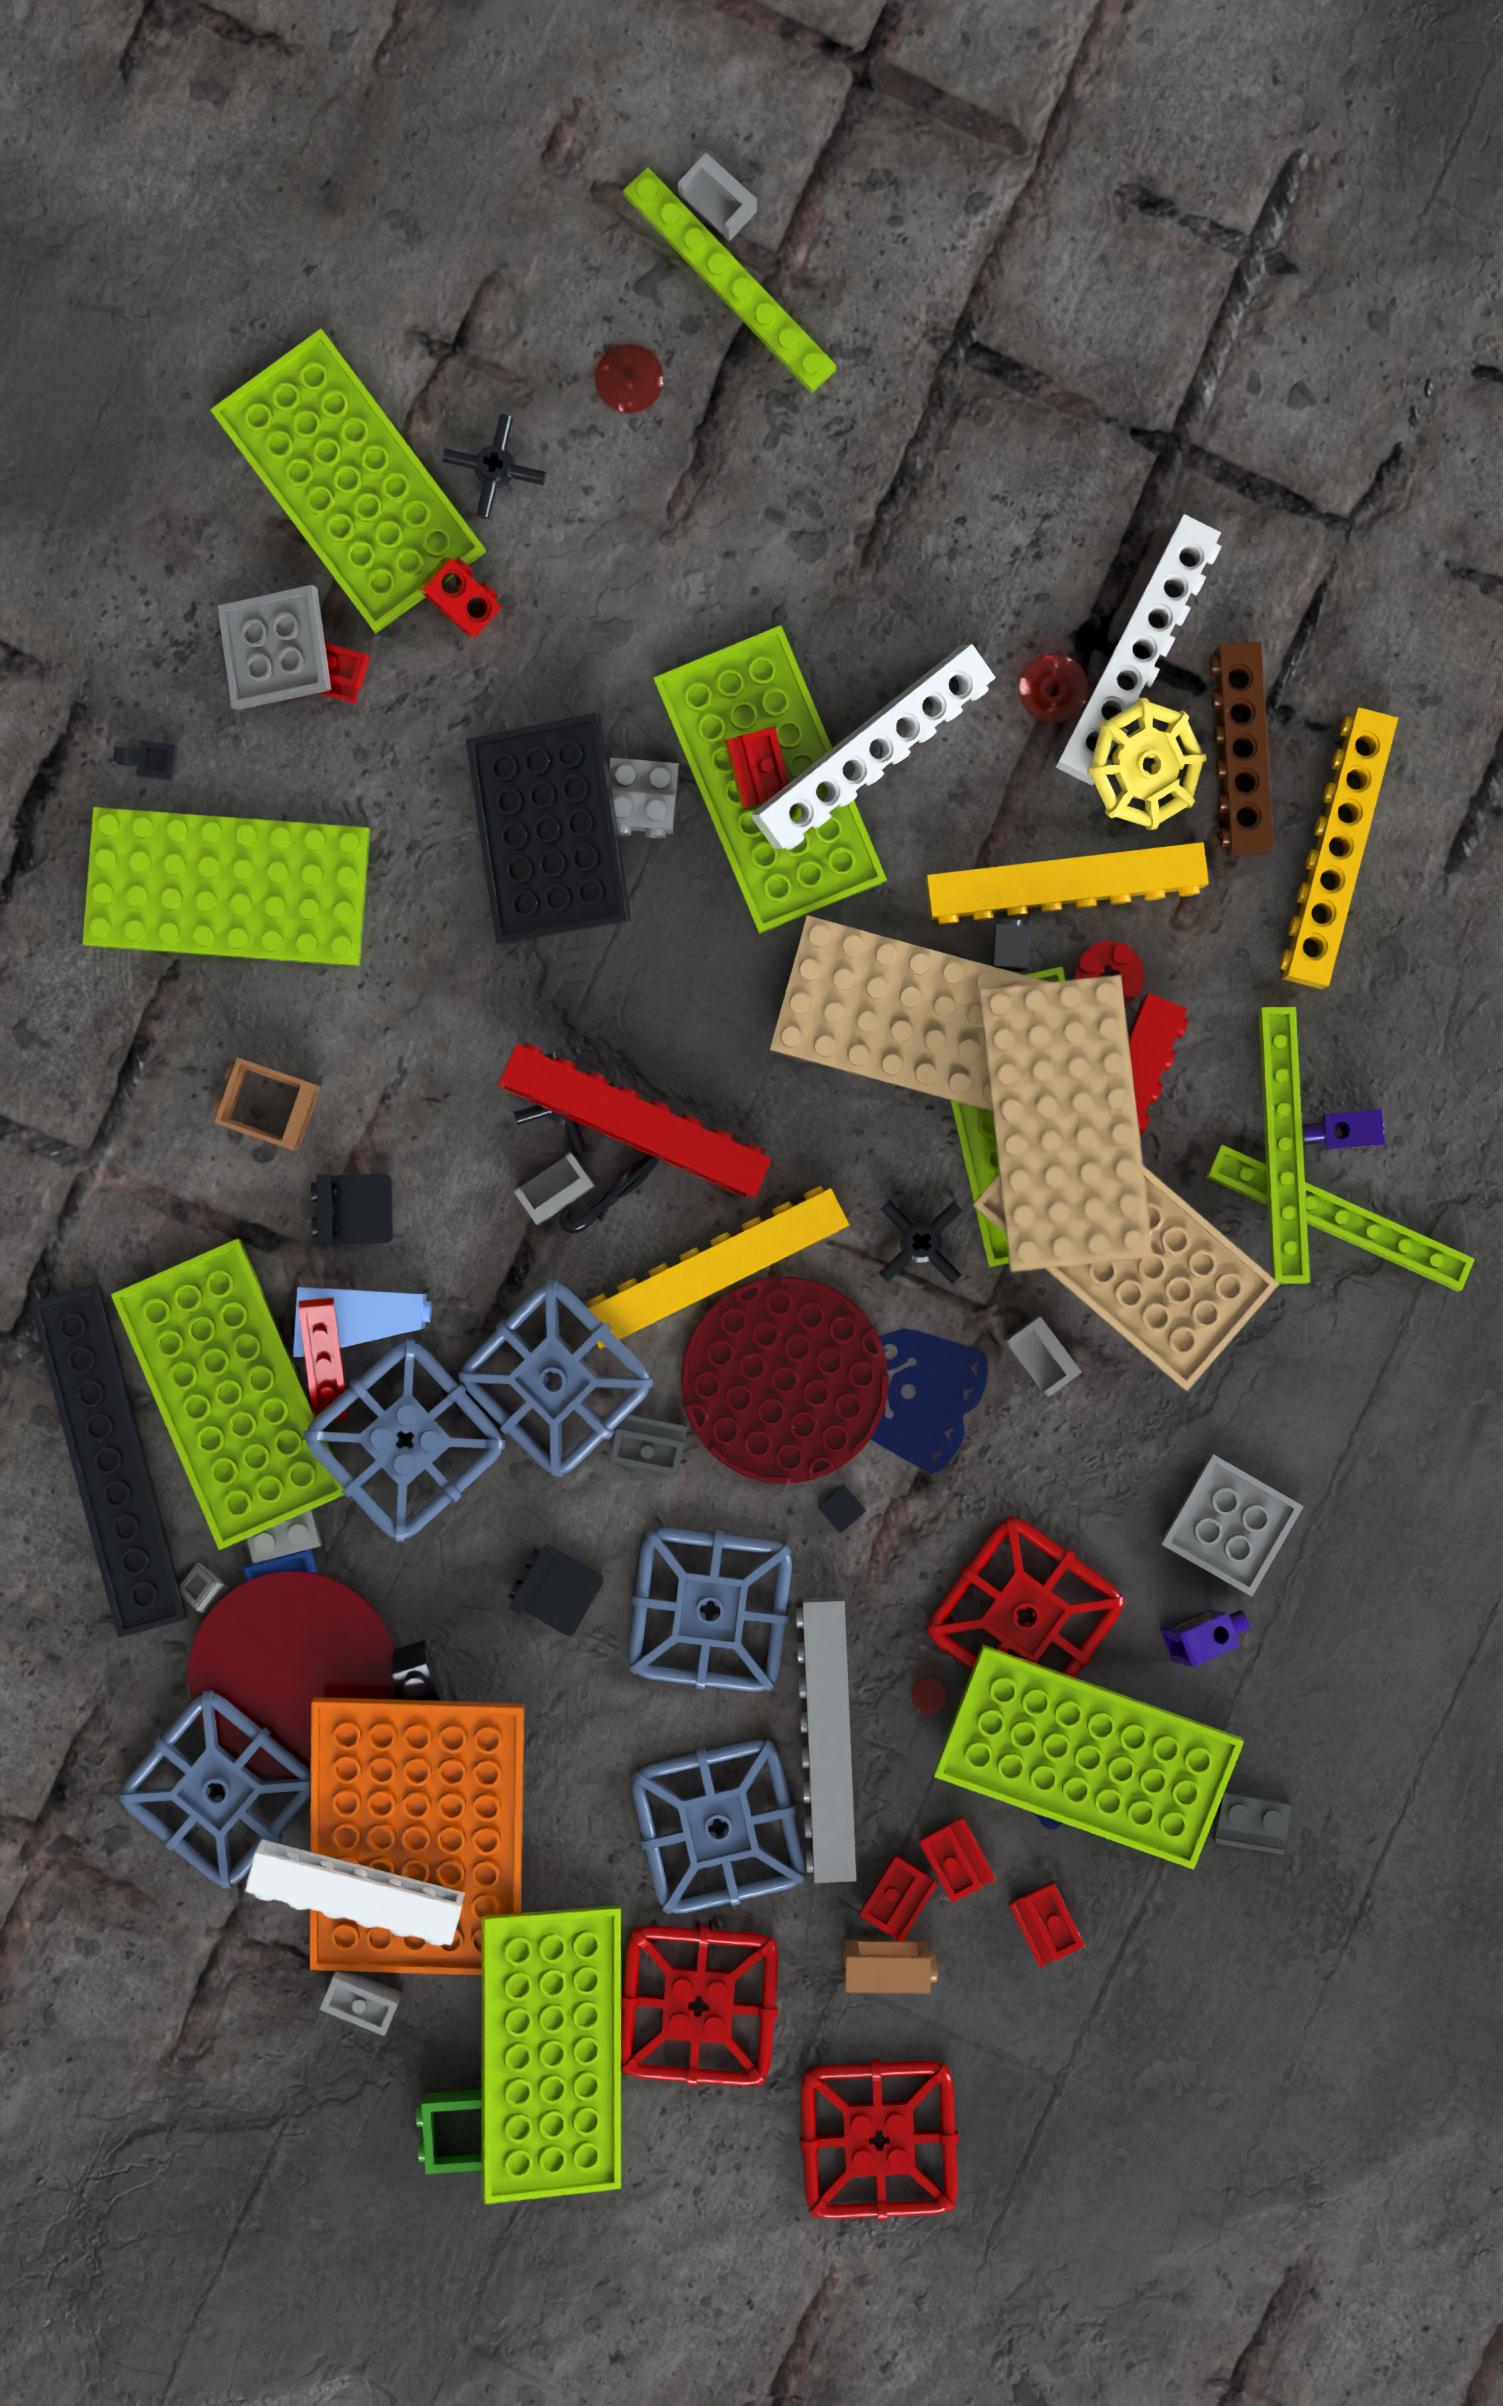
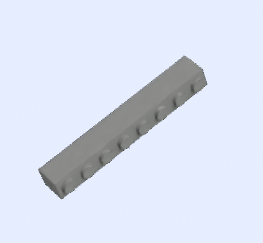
M844 1596L802 1598L803 1607H796L797 1628H803L804 1642H797L798 1663H805V1677H799V1697L806 1698L807 1712H800L801 1733H808V1746L802 1747V1768H809L810 1781L803 1782L804 1803H811V1816H804L805 1838L812 1837L813 1851H806L807 1873L814 1872V1883L856 1881L845 1600Z

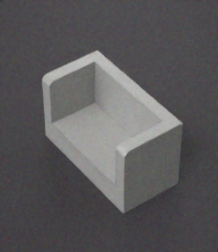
M706 152L678 182L679 197L729 242L757 212V198Z
M570 1151L565 1154L564 1158L522 1187H517L513 1192L535 1224L540 1225L595 1187V1184L573 1152Z
M1035 1316L1004 1339L1031 1378L1047 1397L1082 1373L1041 1316Z
M336 1971L320 2010L385 2036L403 1992L353 1971Z

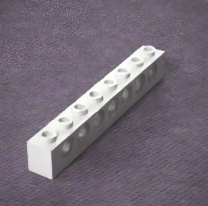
M1185 514L1183 515L1056 768L1090 785L1094 784L1091 775H1087V768L1091 766L1094 752L1086 746V739L1088 737H1099V725L1103 720H1106L1102 716L1101 709L1105 706H1112L1119 714L1136 703V700L1140 698L1139 695L1144 685L1149 688L1151 687L1160 670L1154 666L1159 655L1166 657L1175 640L1174 637L1170 636L1174 625L1182 626L1191 608L1185 605L1190 594L1192 593L1197 596L1206 579V576L1201 574L1206 562L1212 565L1222 547L1216 543L1221 532ZM1183 553L1192 555L1196 565L1193 567L1183 565L1179 555ZM1164 585H1176L1180 590V596L1176 598L1169 597L1164 591ZM1152 614L1161 616L1165 622V627L1160 629L1152 627L1148 621V616ZM1133 646H1145L1149 651V658H1137L1133 653ZM1122 675L1130 677L1133 680L1134 688L1131 690L1121 689L1117 683V677ZM1125 728L1120 729L1127 735L1129 730ZM1112 740V742H1111V746H1110V750H1109L1108 756H1109V754H1110V752H1111L1113 746L1116 747V748H1118V745H1119L1118 743H1116V742L1113 741V740ZM1107 757L1105 765H1112L1113 761Z
M973 644L959 646L751 813V818L773 848L784 849L786 847L788 850L794 848L805 838L803 833L811 826L818 828L831 818L829 812L837 805L843 807L853 801L858 795L856 793L858 788L865 783L869 786L879 780L884 775L882 769L889 763H899L910 754L908 748L917 741L923 743L937 732L934 728L943 720L949 722L963 711L961 705L969 699L975 701L989 690L987 685L995 679V676ZM952 677L956 678L959 684L958 692L955 695L949 689V681ZM926 697L930 699L933 705V710L929 716L924 713L922 708ZM899 719H902L907 727L903 737L899 736L896 731V724ZM873 740H876L880 745V754L876 759L872 757L869 751ZM847 761L851 762L854 767V774L849 780L843 774V766ZM821 782L826 785L828 790L827 797L823 801L819 800L816 795V788ZM793 804H797L801 809V817L796 823L789 816V810Z

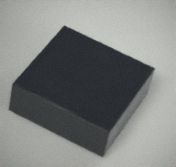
M844 1484L818 1506V1509L840 1534L866 1512V1509Z

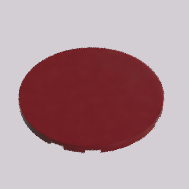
M780 1276L755 1280L732 1290L720 1298L703 1315L688 1341L681 1369V1389L684 1408L694 1432L703 1445L715 1458L731 1470L745 1477L773 1484L812 1481L824 1477L848 1463L864 1448L874 1434L884 1412L888 1394L889 1380L885 1352L881 1340L867 1316L856 1304L837 1290L817 1281L800 1277Z
M282 1570L266 1573L248 1580L229 1592L206 1616L195 1637L191 1650L188 1675L190 1695L193 1701L202 1695L203 1691L213 1690L215 1694L227 1699L261 1729L266 1727L271 1731L270 1736L311 1771V1708L313 1698L395 1700L397 1685L392 1675V1653L395 1650V1646L388 1628L375 1611L374 1606L355 1589L335 1580L331 1576L307 1570ZM215 1709L218 1745L237 1760L253 1740ZM202 1711L197 1717H198V1719H199V1721H200V1723H201V1725H202V1727H203V1729H204L203 1711ZM259 1747L244 1765L246 1768L266 1776L298 1779L262 1747Z

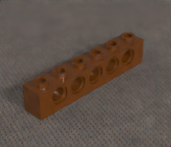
M1262 642L1220 644L1214 651V655H1210L1209 660L1210 675L1216 676V689L1212 690L1211 695L1212 709L1218 710V724H1214L1213 730L1215 745L1220 744V758L1216 759L1217 779H1222L1223 791L1218 793L1219 813H1224L1225 827L1220 828L1221 848H1226V857L1266 855L1274 850ZM1237 674L1241 676L1244 680V688L1236 689L1232 687L1228 680L1229 675ZM1239 708L1243 710L1246 714V722H1235L1231 718V709ZM1240 742L1246 745L1248 757L1240 758L1236 756L1233 752V743ZM1236 777H1245L1249 781V792H1241L1236 788ZM1238 811H1246L1251 815V827H1244L1237 821Z

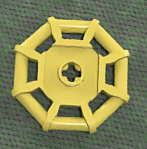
M1139 698L1133 706L1108 721L1103 720L1100 723V733L1091 766L1087 768V775H1091L1106 807L1105 813L1110 818H1121L1145 826L1147 830H1155L1163 821L1184 808H1191L1195 803L1193 797L1203 761H1207L1206 754H1203L1188 722L1189 715L1185 711L1177 712L1151 703L1147 698ZM1153 718L1168 723L1165 732L1158 731L1152 727ZM1138 719L1140 727L1138 730L1128 736L1120 730ZM1178 735L1180 736V739L1188 755L1182 754V751L1176 741V737ZM1113 740L1119 744L1112 754L1113 765H1105ZM1145 757L1153 758L1155 762L1151 765L1152 772L1150 774L1147 770L1143 769ZM1184 764H1188L1183 785L1180 786V779H1177L1179 770H1183ZM1106 774H1115L1122 789L1117 797ZM1171 793L1174 799L1159 808L1158 800ZM1132 798L1144 800L1145 810L1142 811L1127 805Z

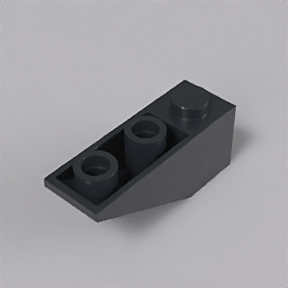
M425 1640L395 1649L392 1653V1675L402 1699L446 1701L435 1664Z

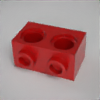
M444 557L417 589L462 632L469 637L475 638L501 609L502 606L495 601L498 595L486 583L482 582L479 585L470 577L473 571L461 559L457 557L453 560ZM452 573L456 578V586L454 590L446 593L442 588V579L446 574ZM477 597L481 602V610L479 614L472 617L467 611V604L472 598Z

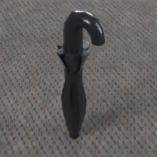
M649 1155L623 1172L613 1185L611 1191H607L603 1198L586 1203L585 1205L589 1209L573 1222L569 1220L572 1212L566 1206L559 1218L562 1229L570 1234L584 1231L597 1219L603 1222L610 1205H614L618 1198L624 1197L638 1188L660 1159Z

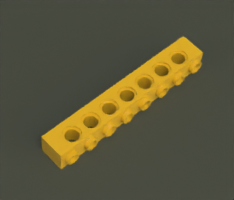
M1358 707L1350 716L1346 715L1340 730V736H1344L1342 749L1336 750L1331 769L1336 770L1333 783L1328 782L1323 795V802L1327 803L1324 816H1319L1314 830V836H1318L1316 849L1310 850L1306 860L1305 869L1310 870L1307 883L1302 882L1297 895V902L1301 903L1299 914L1292 917L1288 930V936H1292L1290 949L1283 951L1279 969L1284 970L1283 980L1321 990L1329 986L1398 717ZM1361 740L1368 744L1370 749L1368 756H1362L1356 751V741ZM1347 774H1355L1360 778V789L1349 787L1346 781ZM1339 807H1346L1351 811V823H1345L1338 817ZM1331 840H1337L1343 845L1344 853L1342 856L1338 857L1330 852L1329 843ZM1322 873H1328L1334 878L1335 887L1333 890H1327L1321 885L1320 877ZM1314 906L1321 907L1326 912L1327 917L1324 924L1317 923L1312 918ZM1305 940H1312L1316 943L1318 953L1315 957H1309L1304 953L1303 943Z

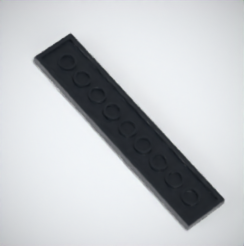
M100 1284L31 1301L29 1303L117 1636L120 1638L188 1619L187 1611L180 1591L178 1577Z

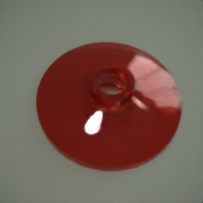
M624 344L609 350L599 361L595 372V384L600 398L607 406L621 413H638L649 408L660 396L664 383L663 370L656 356L648 349L634 344ZM624 371H634V378L630 380L623 378Z
M1046 654L1034 659L1023 671L1019 683V695L1024 708L1034 718L1047 723H1060L1074 717L1084 706L1088 696V680L1082 667L1072 658L1062 654ZM1050 685L1057 687L1058 695L1055 697L1049 696L1046 693V688Z

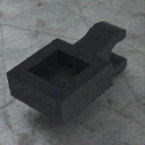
M141 740L139 750L115 747L113 761L118 765L137 766L136 775L138 777L173 782L177 747L171 744Z

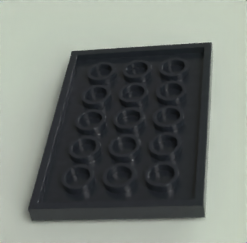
M592 713L466 739L496 944L503 945L632 921L601 715Z

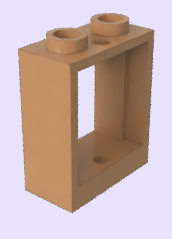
M237 1057L235 1064L230 1063L226 1070L224 1082L228 1084L224 1096L219 1095L214 1104L212 1112L216 1116L214 1123L299 1152L321 1086ZM248 1071L300 1088L283 1137L232 1120Z
M844 1939L843 1976L846 1993L931 1994V1982H937L938 1967L937 1960H935V1951H929L927 1940H903L901 1943L898 1940Z

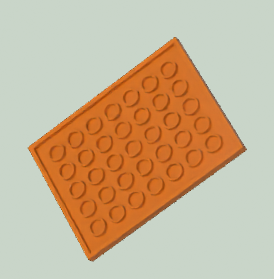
M313 1698L311 1708V1852L464 1892L465 1897L451 1946L447 1944L440 1946L427 1943L424 1938L412 1935L406 1937L398 1936L389 1929L378 1926L372 1928L363 1927L355 1920L344 1917L338 1919L329 1918L323 1915L321 1911L310 1909V1970L481 1975V1916L521 1913L525 1703Z

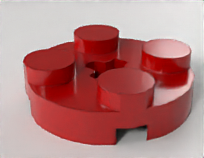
M1104 941L1092 945L1079 958L1074 970V980L1098 978L1099 975L1104 973V967H1110L1112 971H1117L1118 975H1121L1124 1007L1127 1006L1138 996L1142 989L1144 969L1140 958L1127 944Z

